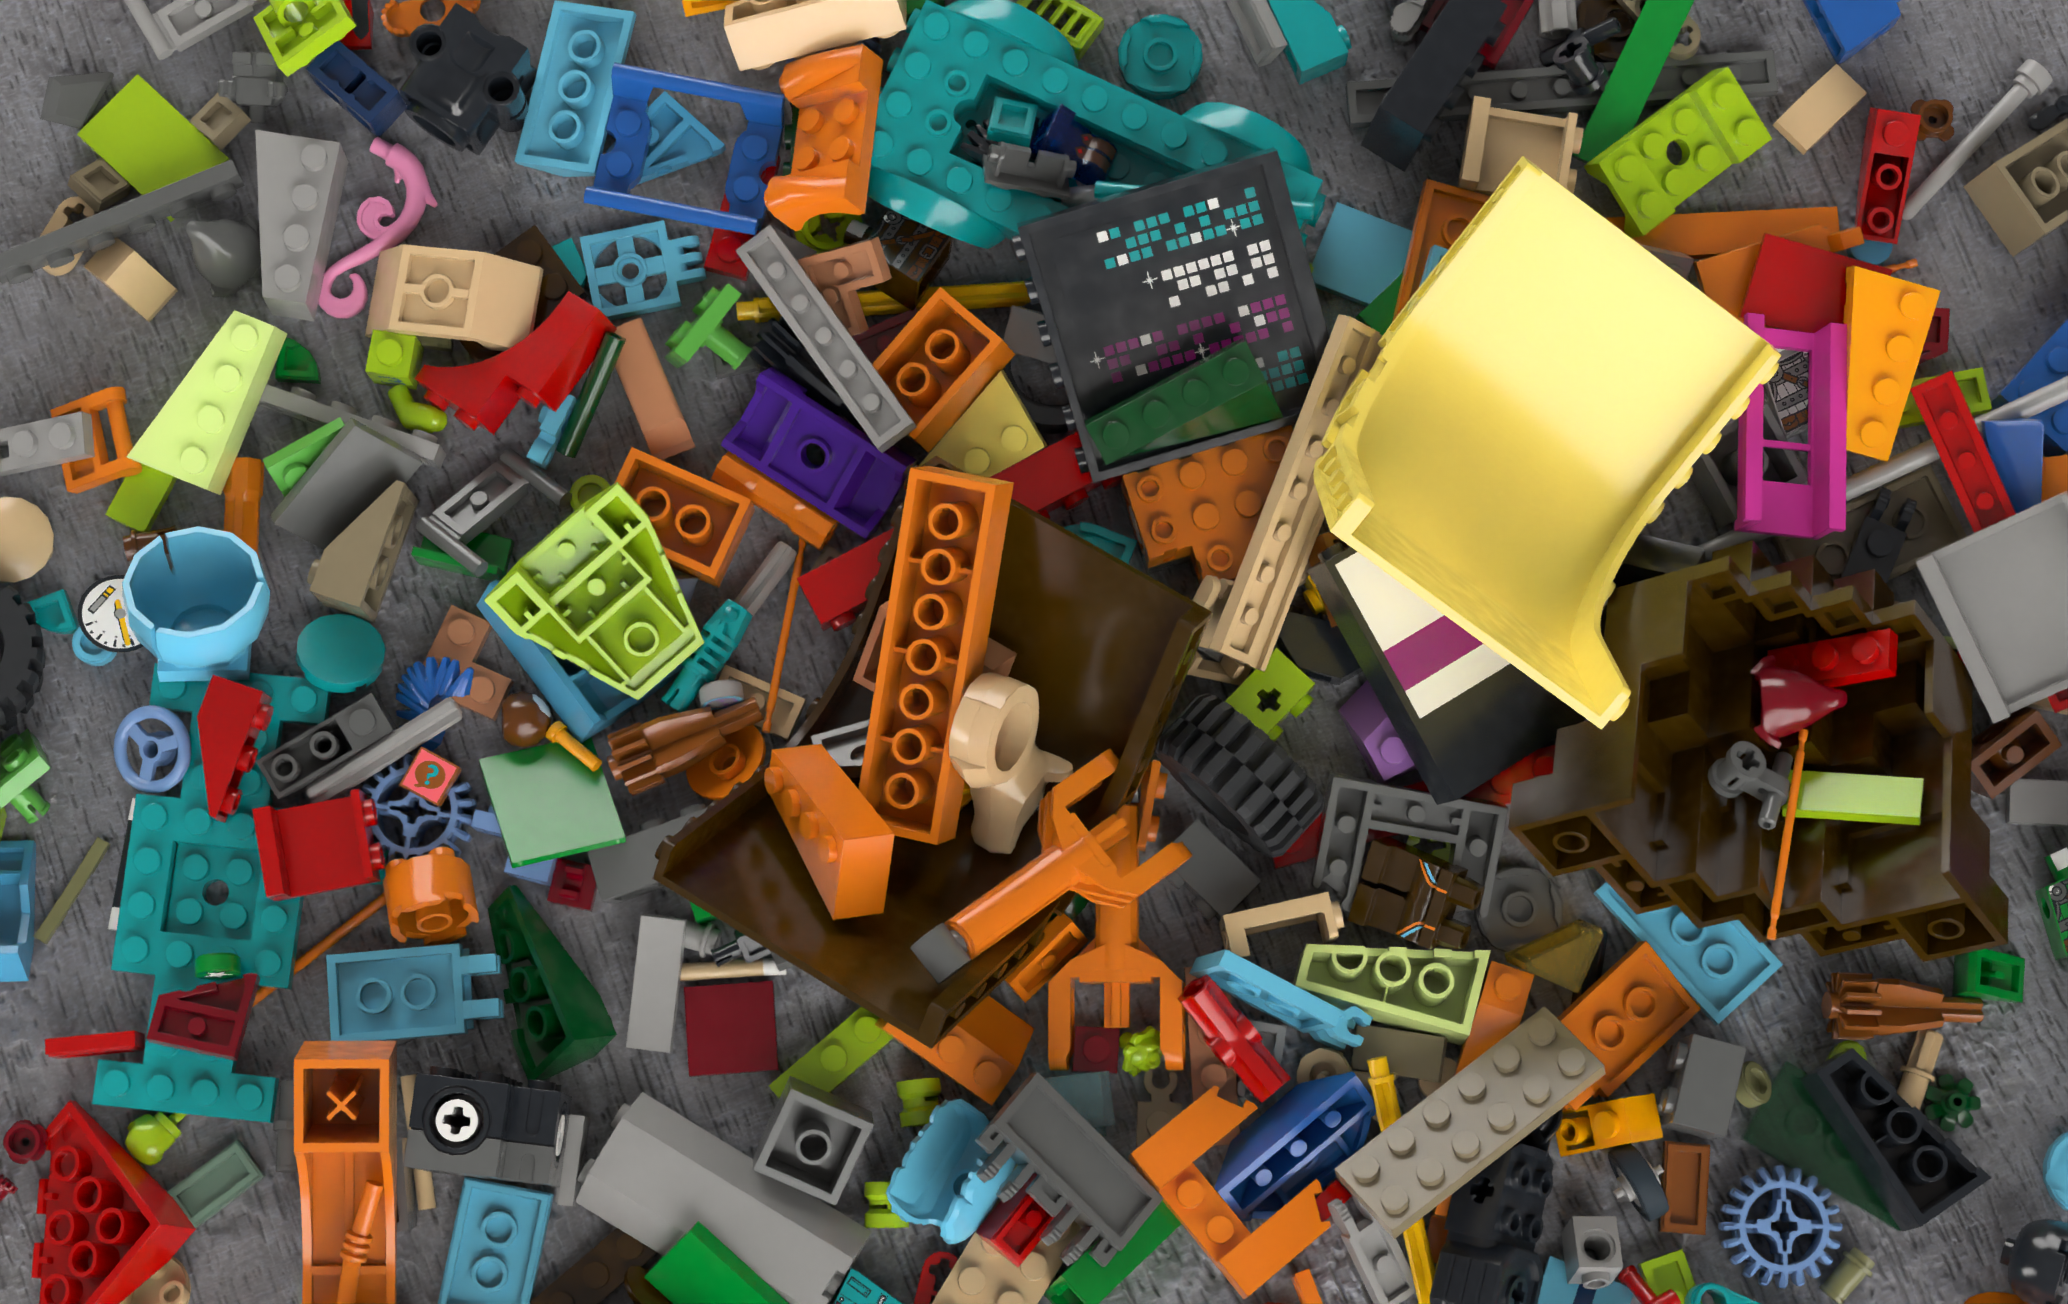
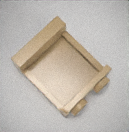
M1474 96L1469 109L1458 181L1459 188L1491 196L1519 159L1524 156L1570 192L1574 193L1577 169H1570L1572 153L1579 154L1583 138V128L1576 127L1578 113L1569 112L1567 118H1557L1490 107L1491 98Z
M1329 892L1226 914L1222 916L1219 927L1224 949L1248 960L1250 957L1246 938L1248 935L1317 921L1323 944H1332L1339 936L1338 932L1341 931V927H1344V921L1339 902H1331Z

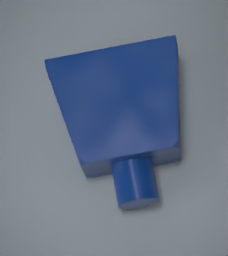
M1802 0L1838 65L1889 31L1901 16L1897 2L1901 0Z

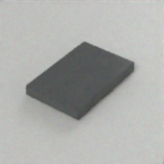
M350 418L270 516L274 524L324 550L396 480L406 484L422 465V461L418 454L359 421Z

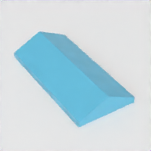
M554 1L528 105V113L525 117L515 157L517 164L562 177L596 176L600 154L603 153L607 137L606 126L613 99L612 68L615 62L625 64L636 19L635 12Z

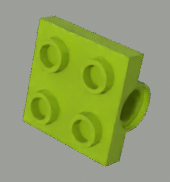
M269 0L271 5L253 17L278 68L287 77L299 68L309 64L314 57L333 43L344 38L349 31L357 26L343 0Z

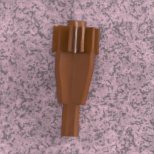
M752 697L718 712H714L708 706L661 716L644 724L639 721L607 735L608 743L612 749V755L607 756V761L615 780L623 779L629 793L634 796L666 783V778L687 770L727 744L724 736L764 720L756 698Z
M1831 973V982H1826L1825 984L1828 992L1824 993L1821 1004L1823 1018L1829 1019L1826 1031L1832 1032V1039L1867 1040L1873 1039V1035L1883 1036L1939 1028L1943 1026L1944 1022L1977 1023L1982 1022L1984 1017L1982 1012L1984 1003L1981 998L1944 997L1942 989L1901 979H1872V973Z

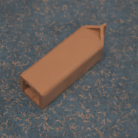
M637 318L617 326L615 333L624 337L626 342L617 360L615 369L651 455L658 459L666 460L695 448L685 419L642 318Z

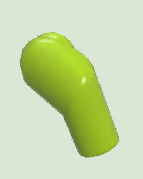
M399 384L388 391L387 395L403 427L409 430L418 429L427 433L440 432L446 427V413L433 405L415 402L406 385Z

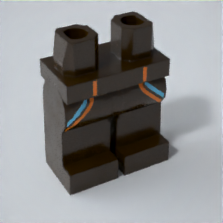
M1387 836L1372 840L1361 878L1368 881L1359 883L1347 921L1361 926L1369 925L1407 941L1418 943L1417 945L1427 949L1438 946L1461 949L1466 947L1468 943L1471 925L1453 919L1456 907L1459 905L1470 910L1477 909L1485 887L1466 877L1468 869L1452 865L1443 859Z

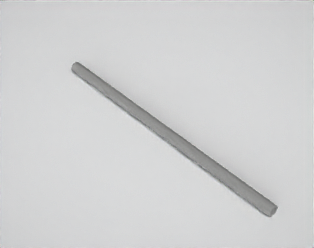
M2068 376L1975 418L1982 437L1981 421L2030 418L2067 401ZM1932 438L1890 457L1888 462L1881 461L1846 477V502L1940 459ZM1733 529L1696 547L1705 549L1706 562L1712 561L1713 551L1751 540L1757 543L1773 535L1738 532Z

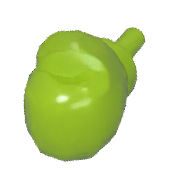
M159 1111L154 1117L144 1114L136 1118L128 1126L129 1133L125 1140L128 1151L137 1161L144 1165L152 1166L159 1163L163 1158L164 1152L182 1134L175 1125L187 1114L172 1113L167 1118Z

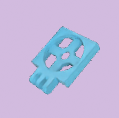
M664 220L579 237L592 304L601 310L610 321L680 307L682 304L678 286L703 281L707 278L704 268L687 270L689 266L703 263L701 252L684 254V250L700 246L699 237L694 235L669 240ZM633 238H640L653 243L662 251V255L643 259L640 255L636 254ZM616 241L619 257L615 260L614 264L595 269L600 254L606 247ZM630 263L637 265L639 268L638 275L633 279H627L622 274L623 267ZM666 273L667 283L661 294L655 299L645 300L642 283L646 280V277ZM619 283L625 287L628 304L613 305L600 294L599 287Z

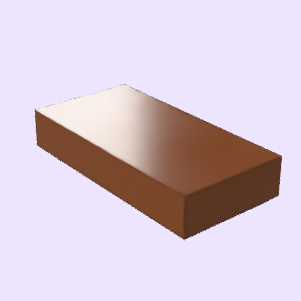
M1663 1141L1662 1168L1664 1172L1661 1173V1187L1666 1195L1669 1211L1659 1217L1658 1232L1706 1235L1710 1145Z

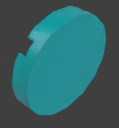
M1168 14L1148 15L1140 19V22L1132 27L1130 26L1123 34L1118 48L1119 71L1125 83L1138 95L1153 100L1172 99L1185 93L1197 81L1203 63L1202 44L1198 36L1195 35L1194 31L1190 29V26L1185 21Z
M343 614L323 616L306 625L299 635L296 662L298 667L300 666L301 670L305 673V678L312 685L328 692H354L356 687L363 686L364 684L367 687L375 682L382 672L385 644L381 634L369 622L356 616Z

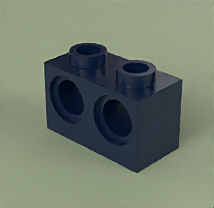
M340 41L333 43L322 51L306 68L314 83L376 137H381L407 108L399 91Z

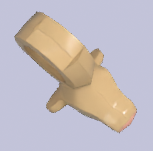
M993 672L981 674L969 685L954 716L950 732L949 757L953 768L970 786L975 813L971 826L974 842L990 853L1011 854L1023 826L1032 814L1039 809V801L1043 799L1048 782H1061L1073 774V765L1059 756L1040 750L1035 745L1039 722V699L1036 689L1014 678Z

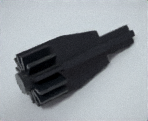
M781 316L778 321L773 317L765 323L757 334L760 341L752 347L754 350L749 356L764 370L773 367L808 390L805 394L806 396L837 416L841 413L857 429L866 434L785 319Z

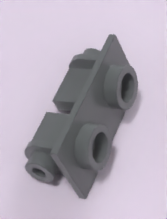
M1002 141L998 145L990 144L987 155L983 154L985 183L1005 190L1017 189L1036 193L1044 198L1070 199L1068 178H1073L1075 175L1076 161L1069 160V155L1039 150L1035 163L1028 162L1031 148Z

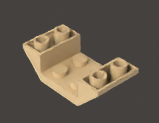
M406 244L381 251L379 253L365 336L371 338L374 329L407 335L476 341L488 350L506 351L533 332L544 269L479 251Z

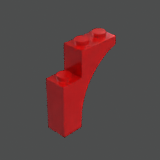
M568 291L550 316L535 331L510 349L489 359L469 365L455 367L424 365L414 379L427 390L423 397L433 406L443 412L449 406L456 411L453 416L467 428L475 431L480 426L494 435L520 399L535 409L541 403L556 412L592 364L605 332L615 333L617 328L601 310Z

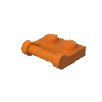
M109 387L50 410L51 418L81 411L92 415L95 457L61 464L68 492L78 494L115 479L134 476L142 472L141 463L127 458V455L133 449L124 407L128 401L124 387ZM106 408L117 459L109 462L99 411Z

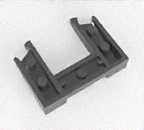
M1329 772L1311 884L1317 889L1323 880L1343 895L1339 902L1340 907L1350 911L1358 887L1369 828L1449 842L1451 847L1448 862L1452 865L1468 869L1466 877L1485 887L1477 909L1481 918L1487 917L1509 808L1502 802L1462 796L1455 801L1437 805L1428 791L1377 783L1373 779ZM1457 905L1454 914L1470 909Z

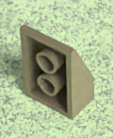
M2068 118L2001 158L1963 186L2012 257L2068 222Z
M396 480L324 549L320 560L315 559L308 573L307 583L311 585L309 591L324 606L375 623L419 502L404 482Z

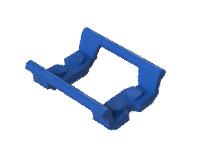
M615 62L611 74L613 99L606 131L608 135L616 139V145L611 152L600 154L594 185L586 187L584 203L756 235L757 230L761 231L767 211L764 202V192L768 185L761 181V175L766 168L776 166L785 121V95ZM653 87L739 103L748 120L747 130L735 142L725 186V195L730 206L729 212L630 194V190L642 178L652 135V125L647 113L649 96Z

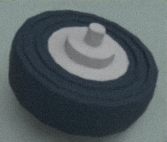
M1631 1143L1617 1146L1608 1152V1159L1619 1187L1613 1191L1617 1199L1624 1196L1648 1222L1656 1220L1669 1211L1668 1201L1658 1175L1664 1172L1660 1164L1652 1167Z

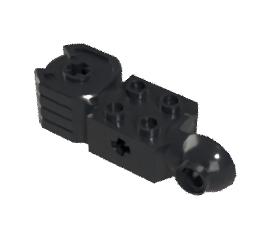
M1563 1108L1452 1194L1444 1229L1448 1230L1446 1243L1439 1253L1430 1292V1304H1538L1543 1282V1269L1540 1258L1534 1252V1249L1543 1231L1542 1214L1545 1201L1553 1187L1552 1170L1554 1164L1548 1152L1551 1137L1558 1131L1563 1120Z

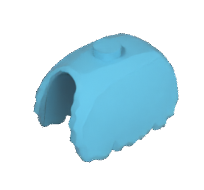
M945 1099L941 1105H936L929 1117V1123L925 1124L919 1131L918 1136L910 1142L909 1151L905 1153L902 1160V1167H896L891 1177L890 1185L887 1187L886 1195L891 1204V1212L897 1214L905 1222L940 1226V1236L948 1244L962 1242L978 1229L999 1199L996 1195L997 1190L1010 1176L1016 1165V1162L1010 1157L991 1180L983 1183L977 1177L976 1173L991 1155L987 1154L974 1141L990 1123L982 1112L963 1099Z

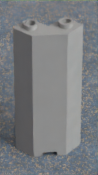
M643 1092L631 1106L626 1103L621 1106L611 1123L614 1131L596 1160L592 1158L588 1160L577 1178L582 1187L575 1200L576 1203L661 1255H664L699 1221L789 1304L831 1303L839 1286L859 1258L872 1231L818 1198L753 1170L752 1158Z

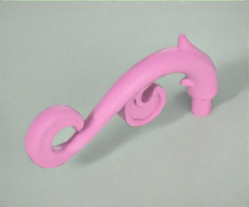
M376 137L373 140L370 152L386 160V166L394 170V182L396 184H399L401 180L404 181L406 200L398 219L386 227L381 226V219L383 217L393 219L396 216L394 207L388 200L380 196L369 197L360 205L357 211L356 223L360 231L373 241L338 260L325 271L318 302L319 306L328 315L339 319H348L359 314L368 301V290L361 276L353 273L349 276L353 283L351 294L346 298H337L331 291L336 277L349 269L378 257L381 251L398 246L417 227L424 214L426 204L434 208L438 205L431 192L424 167L416 155L399 143L392 145L380 137Z

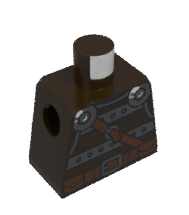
M893 210L886 211L874 228L855 219L852 220L845 232L843 242L848 245L879 236L892 276L891 279L872 286L905 307L914 310L949 260L953 237L927 227Z

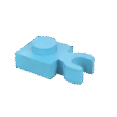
M569 394L556 412L543 405L538 417V422L542 423L540 426L541 432L527 454V458L531 459L530 463L545 470L549 466L576 403L574 396Z

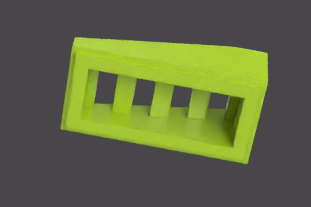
M1018 0L1016 4L1028 8L1033 0ZM1043 0L1034 13L1042 17L1051 4L1058 7L1048 20L1054 27L1064 13L1071 16L1061 30L1056 29L1068 40L1074 49L1077 60L1080 61L1103 30L1104 18L1074 0ZM1077 22H1080L1084 25L1075 38L1070 36L1069 33Z

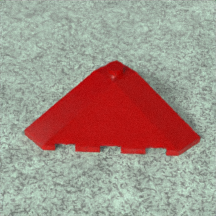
M69 1100L45 1129L48 1135L47 1141H45L46 1151H51L49 1179H39L36 1214L46 1215L44 1243H34L31 1278L41 1279L39 1304H120L167 1264L196 1228L174 1198L76 1101Z

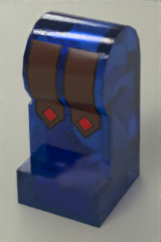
M1061 104L1042 120L1029 147L1031 152L1036 156L1039 150L1069 155V160L1076 161V171L1073 177L1075 180L1085 185H1095L1096 181L1105 182L1118 155L1116 147L1109 140L1093 135L1090 130L1073 120L1076 113Z

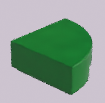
M286 338L276 360L275 379L278 382L321 384L320 370L311 353L295 340Z

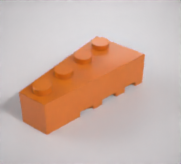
M822 744L772 749L770 767L766 768L764 774L766 790L779 811L832 919L884 913L894 832Z

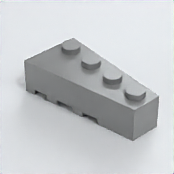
M255 130L262 297L272 315L314 321L349 162L340 142Z

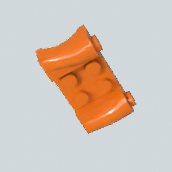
M864 44L825 51L789 62L785 65L783 73L779 78V87L782 94L785 95L789 102L799 108L791 174L771 178L764 192V202L774 217L794 231L802 230L807 220L821 214H865L883 59Z

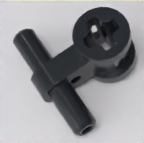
M1612 17L1587 30L1581 27L1567 34L1566 40L1541 51L1539 54L1540 61L1545 67L1556 64L1559 69L1565 70L1570 77V87L1575 94H1589L1598 89L1608 77V71L1605 66L1594 59V45L1620 33L1621 25L1617 18Z

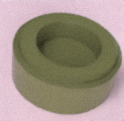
M1746 1061L1742 1066L1736 1098L1743 1106L1755 1108L1769 1101L1772 1087L1769 1076L1763 1067L1754 1061Z

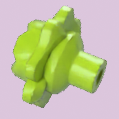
M1150 1025L1142 1032L1134 1034L1125 1032L1119 1038V1047L1123 1049L1124 1055L1122 1064L1124 1071L1135 1077L1141 1071L1148 1072L1159 1067L1161 1057L1163 1056L1160 1050V1031Z

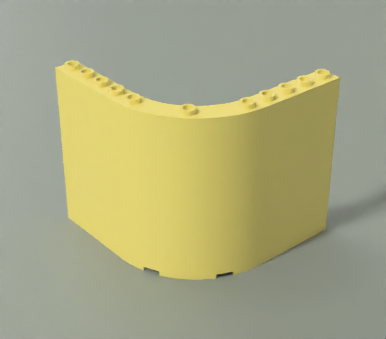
M1522 156L1381 337L1377 344L1383 349L1369 373L1361 369L1356 375L1322 440L1321 445L1328 450L1323 457L1320 456L1315 462L1313 476L1331 533L1602 730L1609 720L1615 721L1624 713L1629 705L1630 699L1628 697L1631 694V690L1601 634L1600 623L1604 603L1611 596L1616 586L1613 580L1628 551L1645 525L1654 522L1663 511L1665 506L1663 501L1674 488L1680 489L1689 480L1693 472L1691 466L1702 453L1706 455L1716 447L1722 436L1720 431L1731 418L1735 420L1742 415L1750 403L1749 395L1758 384L1763 385L1774 376L1779 367L1777 361L1781 354L1765 339L1530 160Z

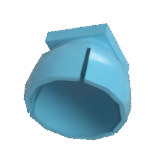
M200 526L165 533L166 545L172 563L171 571L164 552L163 540L159 535L134 555L122 582V597L129 626L138 642L158 658L157 674L159 682L211 681L212 675L228 680H249L252 642L258 638L266 620L270 599L269 586L257 552L231 532Z

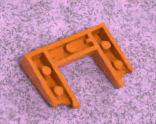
M1214 1085L1128 1156V1159L1143 1178L1164 1198L1162 1201L1240 1296L1246 1299L1330 1228L1331 1223L1330 1220L1324 1222L1320 1220L1315 1195L1323 1191L1320 1182L1315 1179L1251 1233L1193 1162L1255 1112L1258 1107L1248 1100H1245L1242 1107L1217 1096L1219 1087Z

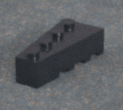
M1853 1048L1834 1055L1800 1078L1902 1232L1923 1226L1991 1179L1980 1166L1975 1167L1962 1155V1150L1950 1138L1945 1139L1926 1121L1928 1118L1915 1106L1911 1107L1895 1092L1896 1088Z

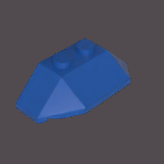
M1354 1072L1299 1083L1230 1141L1214 1189L1241 1222L1251 1221L1252 1218H1270L1315 1179L1320 1182L1322 1188L1325 1187L1336 1177L1334 1169L1363 1147L1369 1132L1371 1118L1376 1113L1373 1097Z

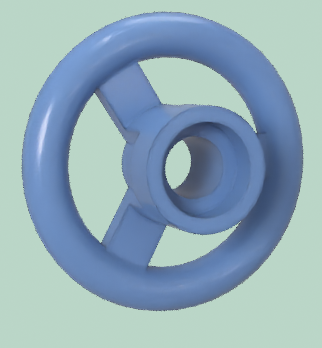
M147 705L133 710L122 720L116 731L113 747L115 763L124 780L139 791L161 793L173 788L186 774L191 760V741L186 726L175 713L161 706ZM150 718L158 719L166 723L172 731L147 733L139 722ZM129 736L139 745V753L143 759L140 775L134 771L128 759L127 741ZM175 764L167 776L154 780L158 766Z

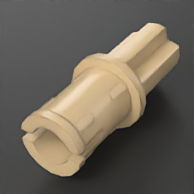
M1931 1029L1917 1031L1907 1064L1900 1067L1903 1075L1897 1094L1911 1107L1915 1106L1919 1110L1929 1082H1935L1936 1078L1932 1073L1944 1040L1943 1035Z

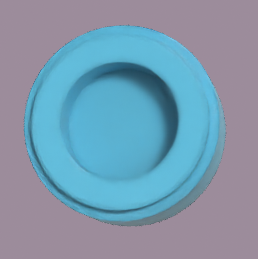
M80 627L75 631L72 639L73 651L86 664L102 666L111 662L117 655V652H110L94 645L84 635Z

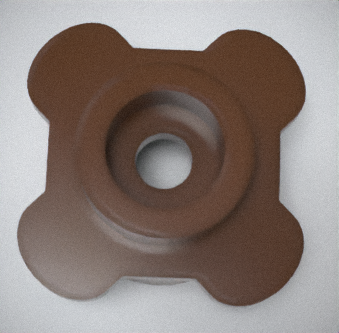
M1919 99L1912 104L1910 108L1911 113L1921 115L1917 141H1924L1926 138H1938L1945 142L1952 138L1954 128L1951 126L1954 107L1951 102L1945 99H1932L1927 102ZM1930 117H1934L1936 119L1935 124H1931L1929 122Z

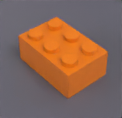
M939 287L872 365L916 424L917 428L907 435L929 453L1015 354L1003 339Z
M631 447L615 483L618 482L648 514L671 567L719 588L755 512L752 500Z

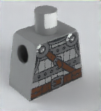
M1775 348L1781 354V357L1777 361L1779 367L1776 373L1764 384V404H1768L1785 437L1789 439L1808 429L1809 352H1795L1794 350Z

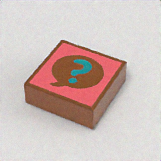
M421 746L399 785L440 808L462 769Z

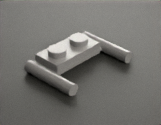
M124 0L159 60L168 58L177 49L179 52H182L254 11L252 6L267 1L175 0L152 15L144 0Z

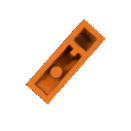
M1495 961L1490 962L1485 971L1471 1032L1462 1044L1453 1077L1520 1025L1535 974Z

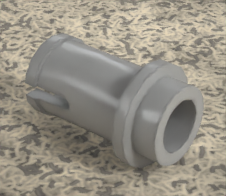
M687 921L684 948L698 951L699 956L703 958L707 954L712 955L710 950L719 947L722 930L715 929L714 923H708L705 926Z

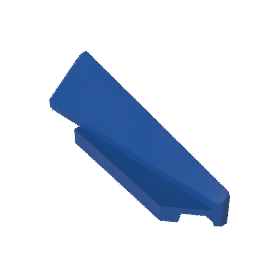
M2028 418L1981 421L1984 442L2016 513L2041 503L2043 421Z

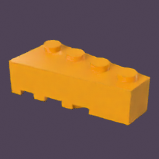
M1857 266L1846 267L1845 283H1847L1843 320V323L1847 324L1846 451L1888 462L1940 290Z

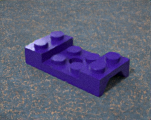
M773 367L762 371L756 379V391L741 419L726 435L721 446L867 539L878 530L902 488L910 468H913L917 460L895 445L881 453L867 434L806 396L805 394L808 391L806 388ZM815 443L823 448L825 452V462L823 465H815L809 461L806 455L808 444Z

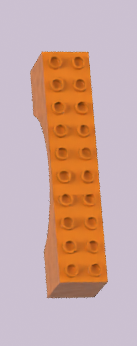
M304 1041L294 1058V1155L298 1168L301 1198L302 1304L337 1303L343 1263L340 1251L341 1249H346L343 1247V1241L349 1238L345 1234L348 1229L353 1227L366 1180L378 1181L384 1184L370 1231L373 1241L372 1243H367L370 1246L369 1253H364L367 1255V1261L361 1263L355 1304H396L397 1041Z

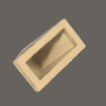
M114 238L115 243L108 248L97 251L85 264L84 268L145 320L150 322L178 290L134 249L118 238Z

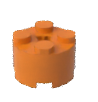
M437 847L432 849L428 855L416 856L408 860L395 859L385 866L386 876L383 879L389 925L391 935L399 942L405 944L407 937L412 939H423L424 946L447 944L467 935L466 926L471 922L478 923L479 915L470 865L462 858L455 857L452 848Z

